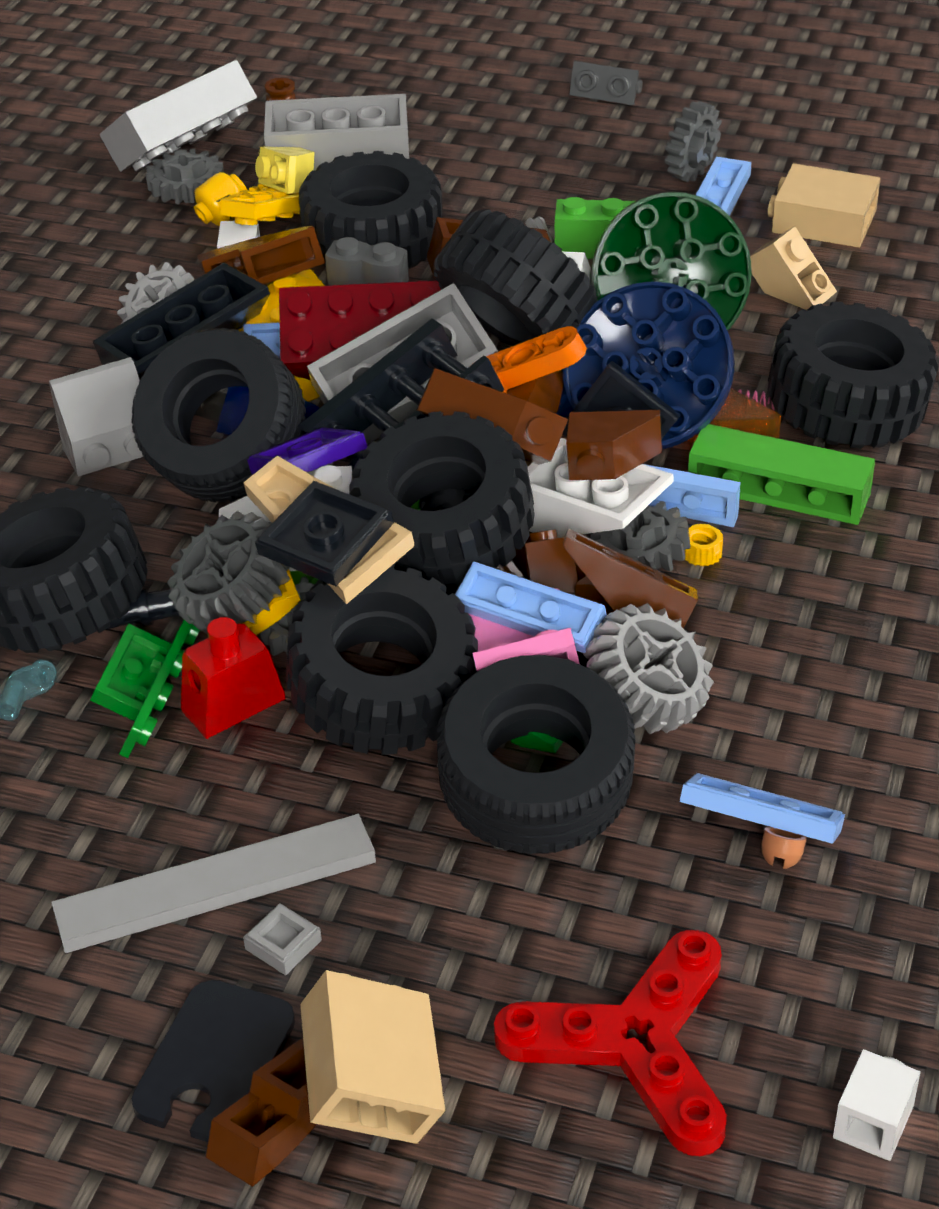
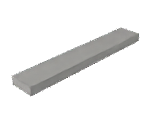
M355 814L55 900L51 903L64 951L69 953L376 863L375 850L360 815Z

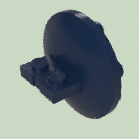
M643 282L617 289L604 296L590 308L576 328L586 345V353L578 362L563 369L565 391L574 410L611 361L616 363L681 415L662 438V449H666L694 437L716 417L728 397L734 376L735 360L728 330L716 310L706 300L679 285L664 282Z

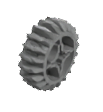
M648 603L638 608L633 604H629L627 607L609 613L603 619V622L595 628L594 637L588 643L586 653H583L588 660L586 667L608 681L617 690V693L622 696L633 718L634 728L644 726L649 734L660 730L668 733L669 731L676 730L683 724H688L697 716V712L705 706L706 701L710 698L708 692L714 683L708 676L713 665L702 659L707 648L696 645L693 640L696 631L687 633L681 627V618L672 621L668 618L665 608L654 612Z

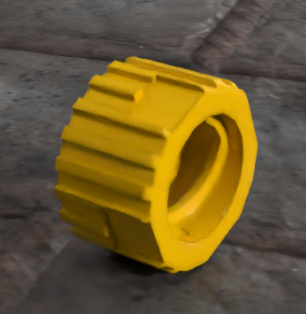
M709 524L692 525L689 528L691 547L684 550L685 560L696 566H709L718 562L722 558L723 534L719 529Z

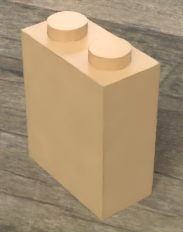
M793 163L787 176L780 178L777 195H772L770 198L768 217L773 218L772 233L783 234L796 227L802 238L860 248L877 210L880 177Z
M325 970L300 1004L310 1123L418 1144L445 1112L429 994L354 977L345 973Z

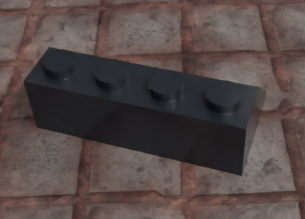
M222 263L95 339L93 343L102 365L131 357L141 380L150 363L165 348L178 339L206 329H241L243 324H246V322L260 314L270 292L264 284L228 264Z

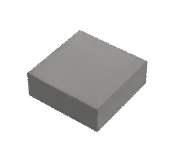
M279 903L243 937L245 950L286 976L322 941L319 927Z

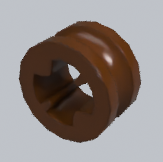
M274 78L265 83L266 101L296 99V95L293 92L295 89L294 82L288 78Z

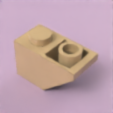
M796 227L767 242L750 255L752 275L765 294L807 310L812 305L823 304L837 292Z

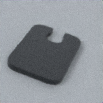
M208 980L196 985L186 998L134 1090L132 1105L138 1119L165 1129L172 1116L171 1107L175 1098L187 1090H202L211 1098L210 1105L203 1113L196 1117L190 1129V1135L192 1138L208 1142L212 1119L248 1094L253 1073L282 1052L295 1024L293 1007L281 998L222 981Z

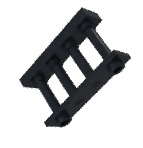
M432 318L300 423L298 427L303 435L322 427L360 431L361 433L372 424L382 432L391 426L397 429L403 426V421L399 423L387 412L406 396L419 405L425 390L421 384L430 378L434 368L501 392L505 389L486 356L483 355L468 368L455 359L457 353L442 325ZM415 410L404 420L416 416L417 420L429 416ZM365 450L346 457L351 461L347 466H352V472L359 458L364 459L362 453Z

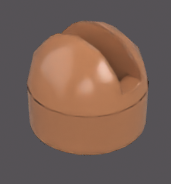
M767 826L764 829L761 852L764 859L771 866L774 864L775 857L784 859L783 869L795 866L801 860L807 837Z

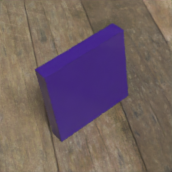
M322 427L249 456L247 462L251 474H255L273 458L279 456L308 473L362 451L368 446L364 433L360 431Z

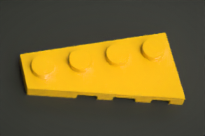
M260 183L258 186L250 187L249 191L242 190L239 194H233L221 199L220 215L235 217L236 224L257 225L258 221H276V217L292 218L293 214H300L299 193L287 194Z

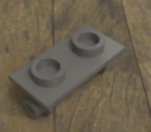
M574 61L569 95L635 105L636 93H641L643 82L638 80L639 70Z

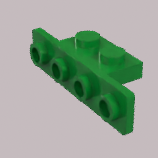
M183 620L172 644L131 624H128L90 699V701L134 721L119 755L128 759L135 743L142 746L146 745L158 719L149 716L152 708L160 712L162 711L174 685L165 681L168 675L177 678L182 669V657L185 650L181 649L183 643L192 646L200 631L193 624H188Z

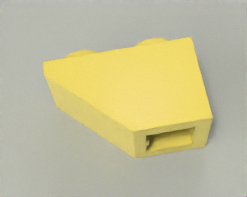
M260 146V156L257 157L255 163L258 183L287 194L299 193L300 187L307 175L314 170L315 152L300 147Z

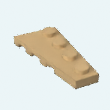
M279 456L273 458L243 482L247 496L271 523L313 481L332 487ZM394 522L337 586L328 585L345 604L349 603L415 546L412 532Z

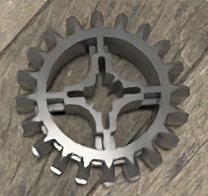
M236 511L230 519L221 515L215 525L210 526L205 523L204 531L199 536H191L192 543L188 548L179 550L181 559L172 564L171 569L174 575L167 582L172 589L168 597L180 612L179 615L188 624H193L198 630L208 634L207 626L216 618L228 617L237 624H244L246 621L255 624L257 614L263 609L270 611L268 604L271 600L282 596L279 589L280 585L290 580L286 572L290 567L261 556L257 552L255 541L272 525L271 522H267L264 518L255 515L253 512L243 515Z

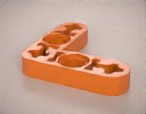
M566 326L486 357L490 360L505 389L502 392L507 394L508 389L575 364L585 355L587 348L577 329L573 326Z

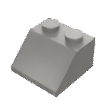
M131 357L49 381L62 447L78 477L143 457L142 452L137 447L138 444L135 442V434L132 430L133 424L131 423L133 399L140 381Z

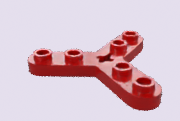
M685 930L675 934L667 942L621 1005L526 1001L511 1003L503 1007L496 1015L494 1021L496 1048L501 1055L517 1062L620 1066L669 1142L678 1151L690 1156L712 1154L720 1148L725 1139L727 1115L723 1105L675 1036L718 977L722 959L721 946L713 936L700 930ZM634 1029L639 1035L647 1033L648 1051L635 1037L627 1039V1031Z

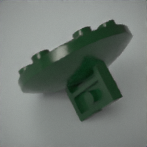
M668 192L639 199L624 208L613 218L597 244L593 257L591 277L592 285L596 290L597 301L617 289L636 283L664 282L679 285L706 300L716 310L727 330H729L741 314L747 301L752 270L750 254L743 234L724 210L713 202L693 194Z

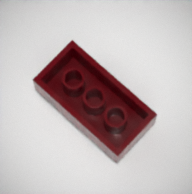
M415 281L279 288L280 359L293 376L310 380L308 365L441 290L439 282Z

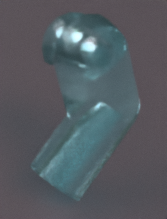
M37 660L32 665L22 667L11 673L0 695V718L8 721L15 720L25 701L42 695L52 688L57 671L50 661Z

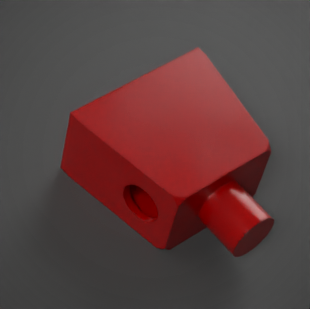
M228 617L212 620L207 626L208 638L188 647L182 657L181 710L206 739L286 699L270 652L265 644L245 624H237Z

